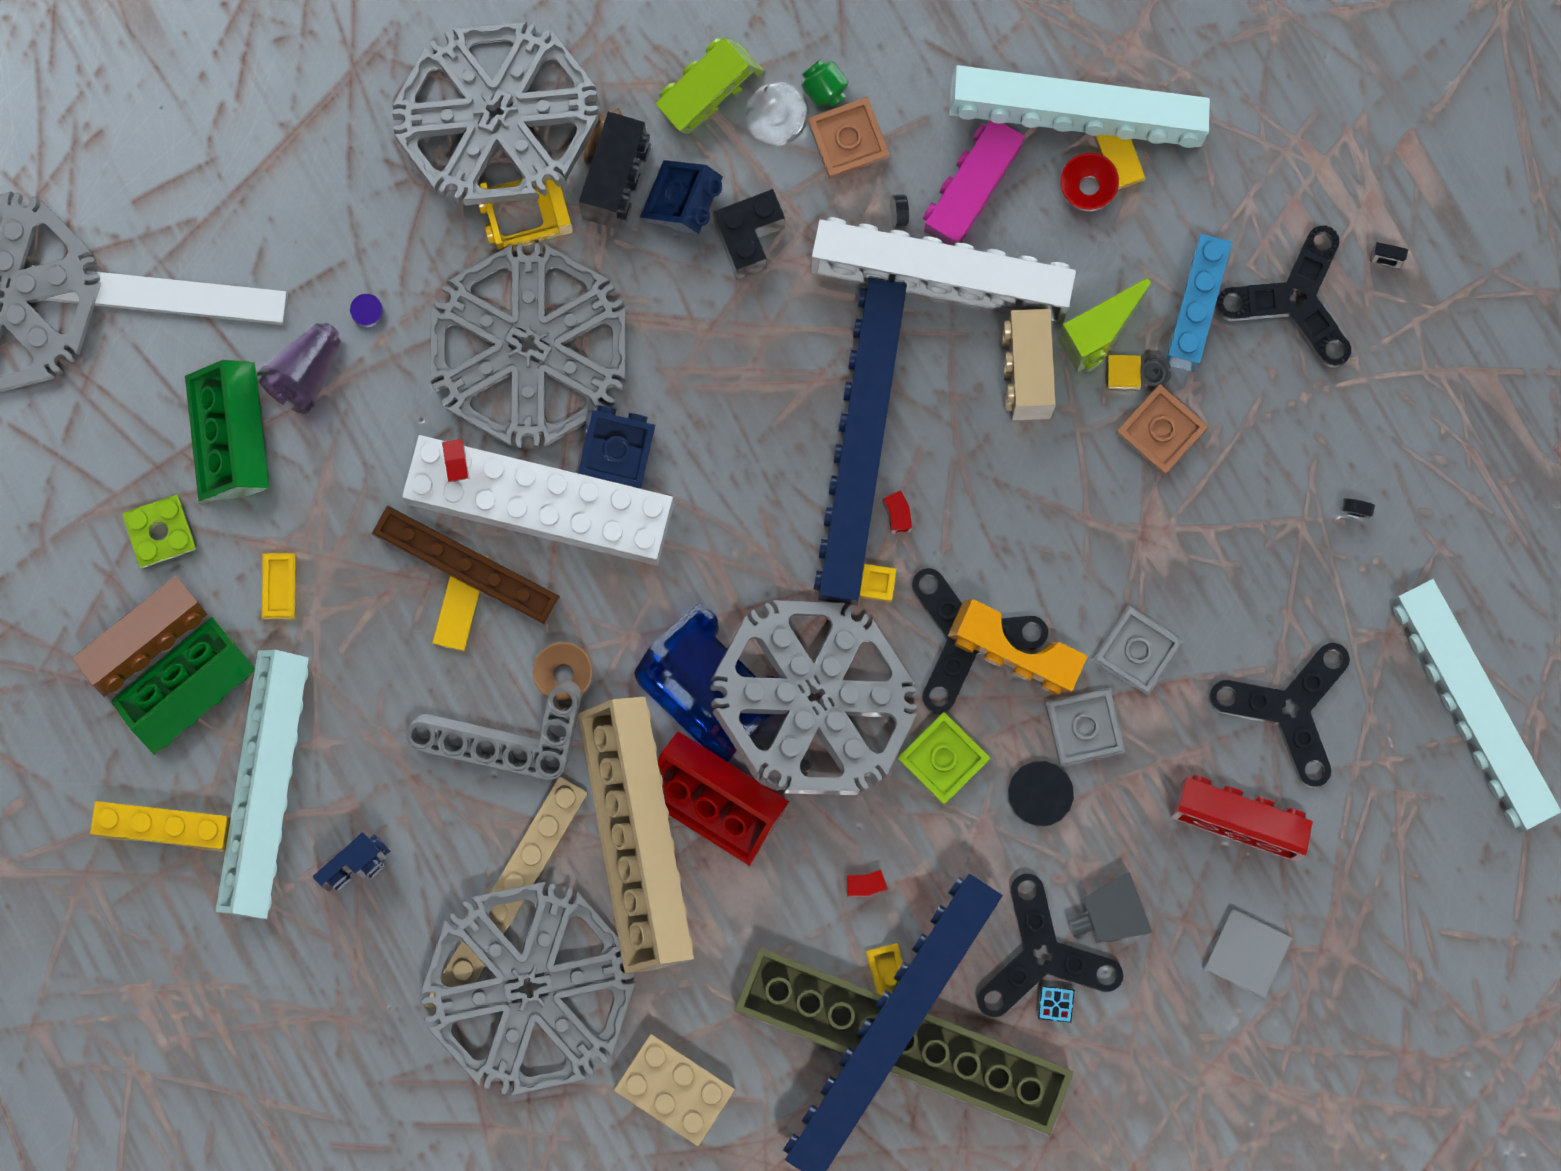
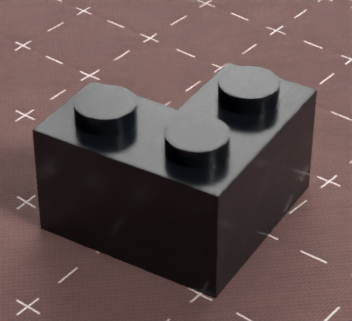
M774 189L713 211L715 227L737 280L767 269V258L759 238L785 228V216Z

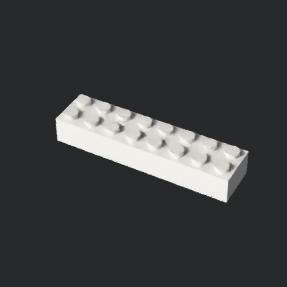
M834 217L827 218V221L819 220L811 273L864 284H868L869 278L907 284L906 292L1005 312H1011V310L1050 309L1051 321L1064 323L1069 309L1076 270L1069 269L1070 266L1061 262H1051L1050 265L1038 263V260L1031 256L1007 257L1005 252L996 249H988L986 252L974 250L972 245L966 243H955L952 246L942 244V240L935 237L912 238L909 233L900 230H892L891 233L878 231L876 226L870 224H859V227L846 225V221Z
M421 435L418 436L402 496L406 505L658 566L674 506L672 496L467 446L464 447L470 479L448 482L442 442L446 441Z

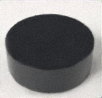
M904 194L891 195L890 202L894 227L907 226L909 223L907 197Z
M1343 498L1341 506L1342 513L1362 518L1373 517L1375 505L1372 503Z

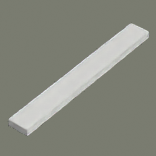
M86 271L87 275L97 273L100 276L98 282L87 283V285L101 284L95 306L284 325L288 299L287 291ZM76 292L50 297L43 301L78 304L79 296Z

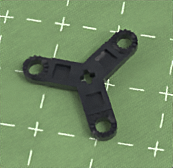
M1320 225L1311 230L1287 282L1225 288L1218 295L1215 305L1219 316L1228 321L1289 317L1324 365L1331 368L1344 365L1351 355L1350 342L1316 296L1339 247V235L1336 230L1327 225ZM1317 235H1326L1331 240V248L1325 251L1317 249V246L1314 245V238ZM1294 291H1298L1299 296L1305 297V300L1300 303L1299 307L1295 306L1294 301L1288 300ZM1228 296L1237 297L1241 302V308L1236 312L1227 311L1224 308L1223 300ZM1329 343L1339 344L1343 349V356L1339 359L1330 358L1326 353V346Z
M926 568L920 570L914 576L912 591L947 642L923 691L922 700L928 711L934 714H942L953 707L976 655L983 653L975 649L973 653L960 649L955 645L956 640L948 637L962 602L940 572L935 569ZM925 577H932L937 581L938 589L932 594H925L919 588L920 580ZM1037 616L1001 618L1002 629L1006 639L1019 651L1040 648L1048 637L1046 623ZM1029 624L1038 626L1041 632L1040 638L1034 642L1027 641L1022 635L1024 626ZM936 688L944 689L948 694V702L943 706L932 704L929 698L932 690Z
M1337 643L1324 645L1285 691L1231 680L1219 681L1212 687L1209 693V702L1216 712L1278 724L1298 779L1306 787H1320L1329 780L1331 765L1311 711L1347 669L1350 662L1349 653L1342 645ZM1335 651L1339 654L1341 665L1338 668L1331 669L1325 665L1323 657L1326 652ZM1228 688L1234 692L1235 701L1232 705L1224 706L1218 702L1217 692L1220 689ZM1290 700L1292 705L1297 704L1299 706V710L1295 712V718H1292L1290 714H1283L1282 709L1286 707V701ZM1309 762L1319 763L1322 766L1323 774L1319 780H1312L1307 777L1305 767Z
M1033 874L1019 875L1012 882L1010 893L1023 951L981 989L977 997V1005L981 1013L992 1018L1004 1015L1046 975L1101 992H1111L1117 989L1123 981L1121 966L1115 960L1058 943L1042 881ZM1030 881L1036 886L1037 891L1033 899L1024 900L1019 896L1018 886L1020 883ZM1042 946L1048 948L1047 954L1052 955L1051 961L1045 960L1043 965L1037 963L1038 958L1033 956L1034 950L1039 951ZM1102 966H1109L1115 971V980L1110 985H1103L1097 979V971ZM990 991L999 992L1003 997V1006L999 1010H990L985 1005L984 998Z

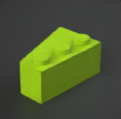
M726 37L715 39L708 45L705 50L707 54L701 60L691 62L683 70L682 74L684 76L676 84L670 83L660 92L659 96L661 98L655 104L680 132L691 133L719 110L718 105L730 93L736 96L742 91L739 85L753 73L759 77L765 72L741 43Z

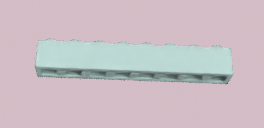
M957 65L951 80L949 115L959 116L966 120L976 118L991 120L997 124L1008 122L1022 124L1029 128L1039 126L1054 128L1060 132L1078 131L1085 132L1091 136L1109 135L1117 136L1123 140L1140 139L1148 140L1154 144L1171 143L1179 144L1185 148L1201 147L1209 132L1210 98Z
M1434 579L1398 596L1393 601L1395 605L1393 607L1394 615L1401 625L1405 624L1411 634L1409 641L1412 648L1417 654L1421 653L1427 663L1424 667L1428 677L1433 683L1437 682L1443 694L1440 696L1444 706L1449 712L1453 711L1459 721L1456 724L1461 737L1465 741L1469 740L1474 748L1473 758L1477 766L1481 770L1485 769L1491 779L1488 782L1490 790L1496 799H1502L1507 809L1504 813L1513 829L1517 828L1522 833L1561 813V809Z
M259 650L257 653L215 911L217 913L246 918L267 919L268 911L271 908V890L273 878L277 873L276 859L278 846L282 841V821L288 804L287 790L293 773L292 759L294 748L298 741L297 728L299 715L303 710L302 697L304 684L308 678L307 665L309 657L279 650Z

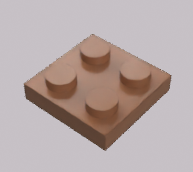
M868 97L808 117L807 122L829 180L890 158L888 148Z
M1159 384L1117 430L1116 434L1165 476L1209 426Z

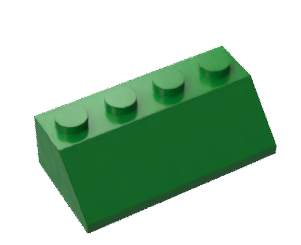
M221 360L185 375L198 502L246 497L269 489V475L266 467L265 441L262 431L255 362Z
M211 617L110 702L130 730L155 755L161 749L169 746L173 739L187 727L194 725L198 718L212 706L219 704L232 689L244 683L249 675L255 671V667L215 619Z

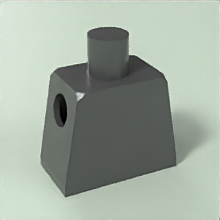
M1130 872L1084 897L1081 900L1084 913L1067 919L1074 938L1092 932L1096 944L1142 937L1152 933Z

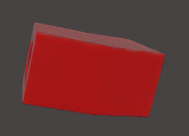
M457 439L442 442L448 482L470 479L463 440Z
M900 490L883 498L882 503L890 518L891 534L912 532L910 507L902 491Z
M881 869L866 875H847V898L870 897L888 890Z

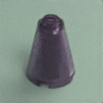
M319 323L314 324L258 370L257 376H261L258 380L260 385L282 405L289 401L295 405L292 409L293 411L302 414L309 413L314 407L341 345L338 330L328 323L323 325Z

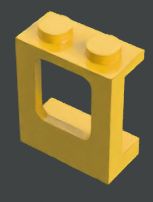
M523 178L488 188L485 182L480 184V188L487 190L516 187L522 182ZM552 180L545 181L544 185L547 190V195L545 196L540 194L537 186L533 187L539 195L537 201L543 218V224L540 227L508 236H503L499 231L493 210L495 203L479 204L481 214L488 213L490 224L485 226L489 244L496 243L499 252L512 244L516 248L518 243H522L525 246L573 233L561 186L558 187Z

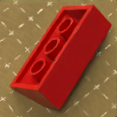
M678 731L663 749L657 760L659 772L663 778L662 788L669 816L750 866L777 825L790 801Z
M1193 775L1192 779L1186 777L1183 780L1171 815L1172 819L1295 862L1306 856L1313 821L1305 818L1306 813L1293 808H1287L1285 812L1274 808L1275 803L1262 797H1256L1255 801L1242 797L1243 791L1230 786H1224L1223 790L1211 786V780L1202 776Z

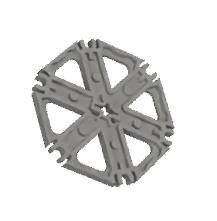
M527 22L456 28L453 29L454 36L447 31L444 34L448 44L444 47L438 46L434 40L431 41L433 53L428 50L427 46L424 48L392 105V115L394 120H404V123L400 125H393L396 141L433 191L437 193L439 188L440 195L444 198L449 190L455 189L457 190L454 195L455 202L460 204L463 201L465 206L538 199V192L533 187L537 186L540 194L545 196L547 195V190L544 182L547 180L554 181L558 187L561 186L558 173L564 177L565 181L567 180L599 121L598 106L586 105L590 101H598L596 86L554 33L551 39L550 30L546 29L544 34L537 38L534 37L536 33L535 24L531 23L527 27ZM510 42L513 46L494 81H492L470 50L476 44ZM547 60L557 61L574 83L573 88L527 92L541 65ZM433 71H442L463 97V99L416 103L419 91L428 75ZM500 107L502 116L496 115L491 119L489 110L495 111ZM570 123L576 126L577 132L565 155L560 159L554 160L528 127ZM464 133L443 171L434 169L418 148L419 141L425 137ZM499 145L522 175V182L516 187L482 189L478 185V180L496 147Z
M12 192L0 194V214L2 217L0 224V290L5 293L3 298L0 297V343L6 327L32 354L34 361L27 370L0 376V392L55 379L48 371V367L50 366L55 373L61 375L63 371L57 365L61 357H66L72 363L75 361L74 356L67 349L72 348L78 356L80 355L101 287L100 283L87 285V283H95L100 280V276L97 273L86 274L88 266L97 264L96 259L86 256L94 254L42 200L39 207V200L32 197L30 204L27 207H22L23 196L17 192L15 195ZM37 225H48L67 245L68 253L66 257L58 261L24 269ZM76 292L79 296V303L71 328L65 334H58L30 305V303L46 300L50 297Z
M518 243L516 247L517 257H513V244L447 281L449 285L455 286L458 290L455 292L453 288L443 286V292L451 296L450 301L447 303H441L438 300L434 301L437 310L444 312L443 314L431 308L430 382L433 384L436 380L444 378V380H440L433 385L435 392L441 389H448L450 391L449 396L441 400L443 406H450L456 400L457 402L453 406L446 408L448 412L511 447L514 434H516L515 441L518 448H522V440L528 435L534 438L535 448H539L541 444L540 434H544V447L550 445L585 425L588 410H597V405L604 406L599 402L601 399L608 405H614L615 399L606 394L607 390L614 387L622 391L623 385L617 379H613V377L622 379L626 383V308L624 307L620 311L612 312L624 305L621 298L615 302L607 300V296L615 291L614 285H607L600 290L601 287L610 283L609 279L544 244V257H541L539 243H535V251L530 256L523 253L522 243ZM500 269L509 270L512 273V316L472 295V286ZM559 269L586 285L587 292L545 316V276L549 270ZM606 324L613 331V360L609 366L602 367L564 345L598 325ZM450 326H460L493 345L454 368H450L445 364V332ZM530 338H533L535 347L542 353L531 349L527 353L522 352L523 345L519 340L529 341ZM531 358L539 361V363L534 362ZM545 374L582 394L587 400L586 407L558 424L548 423L545 419ZM512 375V406L509 423L505 425L497 424L471 408L470 402L475 395Z
M772 600L770 604L768 602L765 603L761 608L765 618H760L755 610L743 618L711 681H718L713 682L710 690H718L723 694L722 699L715 698L711 702V706L715 708L713 714L754 777L759 773V769L762 766L764 770L759 776L760 782L763 783L769 774L776 776L778 781L774 790L778 791L788 781L787 788L783 794L858 795L860 792L863 793L869 788L864 780V776L870 777L875 785L887 776L917 713L910 714L917 709V704H908L904 699V696H912L916 692V688L912 687L914 681L874 620L869 623L867 630L864 626L868 621V615L864 614L859 622L852 620L851 612L854 607L851 605L841 615V609L845 603ZM793 615L823 616L831 623V628L813 662L789 626V618ZM756 639L780 678L742 677L736 672V662L748 640ZM865 642L871 643L876 648L891 672V677L888 681L843 680L859 646ZM811 692L813 694H820L821 698L818 702L809 701L808 696ZM740 713L786 714L768 750H759L754 745L739 721ZM848 716L892 717L894 719L895 728L882 753H874L868 748ZM815 733H817L843 773L841 777H806L802 774L800 763Z
M546 882L470 897L478 908L475 911L469 902L464 901L462 905L468 913L465 919H458L454 913L449 914L451 922L458 925L456 929L452 928L446 919L444 920L420 995L425 992H434V997H424L420 1000L421 1004L432 1003L435 1006V1013L424 1017V1021L434 1022L437 1019L440 1021L438 1025L427 1027L429 1031L477 1085L480 1084L483 1073H487L488 1075L484 1079L483 1087L489 1089L491 1081L499 1078L502 1081L500 1093L504 1095L509 1090V1081H513V1089L510 1093V1096L587 1079L581 1074L579 1066H582L587 1074L593 1075L595 1072L590 1068L589 1060L596 1056L602 1063L605 1064L607 1062L604 1053L599 1051L600 1047L604 1048L609 1056H612L635 982L621 984L622 979H631L635 976V973L625 974L620 970V964L623 960L622 955L618 957L615 955L621 951L619 938L578 892H576L572 904L568 903L573 894L570 888H567L562 899L556 898L554 896L555 883H550L547 887V896H543V887ZM529 900L535 906V913L522 953L520 954L490 920L489 913L497 905ZM574 916L582 918L602 941V952L598 956L554 965L568 920ZM457 941L464 942L495 978L455 987L443 985L440 976L450 946ZM543 973V975H544V976L535 978V974ZM529 978L530 983H545L546 985L532 991V997L527 998L526 993H511L510 991L523 986L524 979ZM517 979V982L508 984V980ZM602 989L610 990L613 993L614 1002L604 1031L598 1035L591 1034L560 998ZM547 993L548 995L544 997H539V994ZM521 998V1002L512 1003V1000ZM502 1011L487 1057L483 1060L473 1059L451 1033L452 1025L459 1020ZM536 1023L565 1055L566 1064L559 1071L527 1077L522 1074L520 1067L534 1024Z

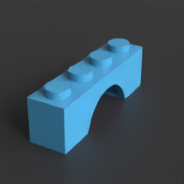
M1200 234L1190 265L1180 311L1166 355L1170 366L1196 372L1200 364L1230 253L1231 241Z

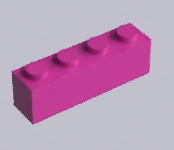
M990 120L987 125L982 123L973 137L976 143L972 150L968 151L965 149L956 164L960 169L955 177H947L939 191L943 196L937 205L932 202L922 218L926 221L924 232L942 240L947 245L954 246L955 243L963 242L1023 147L1025 136L1004 123L997 124Z

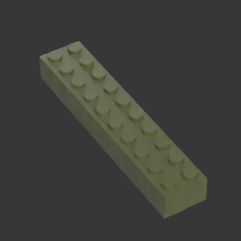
M760 947L735 1012L844 1055L849 1047L856 1050L862 1039L857 1034L867 1018L874 1022L881 1011L875 1006L882 995ZM930 1014L926 1015L890 1071V1074L1046 1136L1051 1134L1074 1071Z

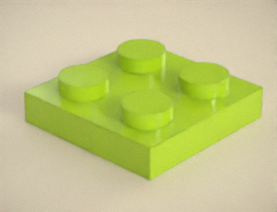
M945 712L897 758L943 806L991 759Z

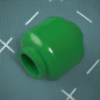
M820 59L802 73L804 79L801 82V87L816 106L822 107L829 104L833 108L846 97L843 91L848 86V80L833 61L823 62Z

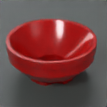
M1083 153L1067 162L1061 174L1060 186L1065 199L1070 205L1082 211H1097L1106 207L1116 196L1119 188V175L1115 165L1105 156L1097 153ZM1086 178H1093L1099 184L1098 191L1093 195H1086L1080 190V183Z

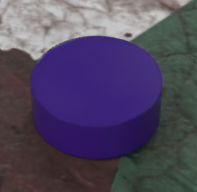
M361 294L352 301L350 314L357 325L369 328L381 321L383 307L376 296Z

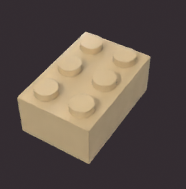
M1050 309L1011 310L1009 320L1004 321V328H1002L1001 332L1002 348H1008V352L1005 353V360H1003L1004 379H1010V384H1007V392H1005V410L1011 411L1012 420L1051 419L1056 405Z
M650 1034L614 1089L616 1093L698 1147L736 1091L652 1034Z

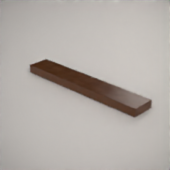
M388 505L372 532L374 537L543 626L546 625L560 599V596Z

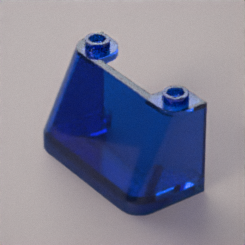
M699 602L648 648L636 667L634 675L641 688L701 746L728 762L738 751L713 714L715 708L711 706V702L715 698L722 699L723 694L718 690H710L713 682L718 681H711L727 648L716 638L719 631L716 615ZM739 659L737 660L735 669L740 676L758 678ZM767 676L766 678H779V677ZM740 713L739 721L752 739L775 714Z

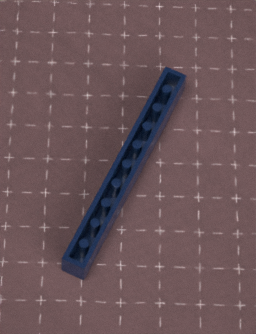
M869 278L867 288L861 287L858 307H864L863 318H856L853 338H859L858 350H851L848 369L854 370L853 382L846 381L843 400L849 401L848 413L841 412L838 432L845 433L843 445L836 444L833 462L840 465L838 476L831 475L829 495H834L835 497L833 508L826 507L824 526L830 527L828 540L821 539L819 558L825 559L823 571H816L814 590L820 591L819 600L858 606L907 284Z
M970 873L965 880L961 877L957 878L948 894L953 896V899L947 908L942 905L939 906L930 920L935 927L929 936L921 934L912 948V951L917 953L910 965L905 961L893 978L899 983L892 993L885 990L875 1007L881 1011L874 1022L867 1018L858 1032L857 1036L862 1040L856 1050L849 1047L838 1063L843 1067L838 1078L835 1079L830 1076L820 1091L825 1096L820 1106L817 1108L812 1104L801 1122L807 1125L799 1137L793 1133L784 1147L783 1151L788 1154L785 1158L786 1162L800 1171H827L1003 896L1001 893Z

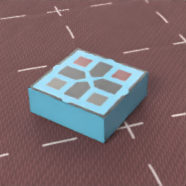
M1041 986L1037 1020L1071 1023L1075 990Z

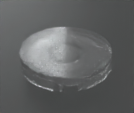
M785 82L762 86L751 96L746 106L748 129L760 142L769 146H782L793 142L802 134L808 123L809 107L806 98L795 86Z

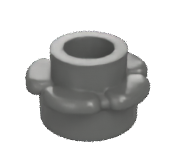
M1156 355L1147 357L1144 360V365L1141 366L1143 381L1152 387H1157L1162 383L1166 384L1171 378V372L1169 371L1170 363L1164 357L1157 358ZM1154 368H1157L1159 370L1158 374L1154 373Z

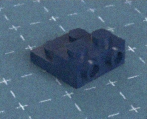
M663 160L640 218L650 224L670 226L677 232L699 234L702 226H705L710 220L709 209L714 197L718 196L722 191L721 180L723 176L704 164Z
M597 405V410H588L581 439L583 445L576 473L641 488L655 425L647 423L648 417L639 414L629 413L628 418L617 416V409Z
M362 832L312 877L328 892L333 888L339 891L352 879L349 875L352 871L361 879L367 876L370 879L375 877L384 869L385 864L383 861L388 858L387 855L391 851L375 834L369 837Z

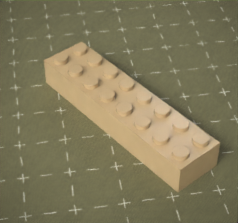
M646 696L612 699L578 713L624 971L625 974L658 970L692 960L694 956L692 951L693 941L689 935L686 918L687 909L683 902L680 886L681 876L677 870L675 859V843L670 832L669 811L665 805L662 788L663 778L659 772L656 756L657 746L653 739L650 723L651 713L647 707Z

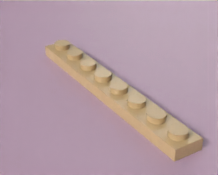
M559 776L491 893L536 884L586 800L588 792ZM526 900L497 905L490 910V920L504 936ZM461 942L440 979L446 987L478 982L486 966L464 942ZM431 992L429 997H434V992ZM432 1003L423 1005L435 1013V1006Z

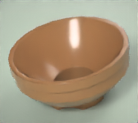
M556 642L545 647L537 655L533 665V679L538 690L545 697L548 698L554 686L558 684L554 678V672L562 665H567L573 669L574 676L571 681L579 686L581 695L588 689L593 676V667L590 658L581 647L569 642ZM557 693L559 702L572 700L568 693Z

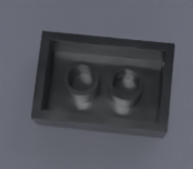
M608 111L579 199L582 219L618 230L622 221H628L632 208V203H630L631 191L637 192L641 181L642 173H639L641 161H647L651 150V143H649L650 134L646 132L645 122Z

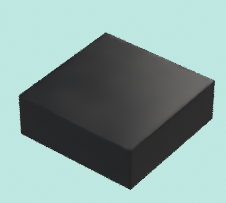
M1376 242L1371 250L1369 261L1399 269L1406 261L1408 249Z

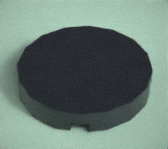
M1034 761L1022 766L1012 777L1008 788V803L1014 815L1023 823L1036 827H1049L1061 821L1070 811L1074 799L1073 784L1068 774L1058 765L1047 761Z

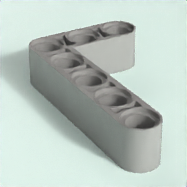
M567 680L561 681L554 686L547 700L540 739L423 714L418 716L408 727L406 740L417 751L553 780L563 773L569 761L581 702V690L576 683ZM557 693H568L572 698V704H561L557 699ZM550 725H562L566 730V735H555L551 731ZM416 727H426L431 734V738H421L416 732ZM455 733L462 738L463 745H453L448 739V734ZM480 742H491L495 747V752L487 753L483 751ZM512 749H523L527 754V759H516L513 756ZM544 756H555L559 760L560 766H548L545 763Z

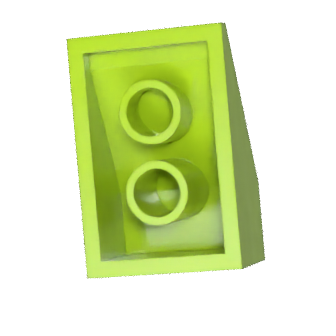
M1148 277L1062 325L1058 341L1077 372L1084 368L1089 372L1104 363L1103 358L1112 348L1145 299L1151 284Z

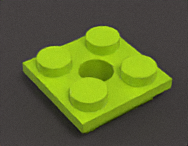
M178 494L122 513L140 569L197 550ZM159 524L167 525L168 535L163 540H154L152 538L153 528Z

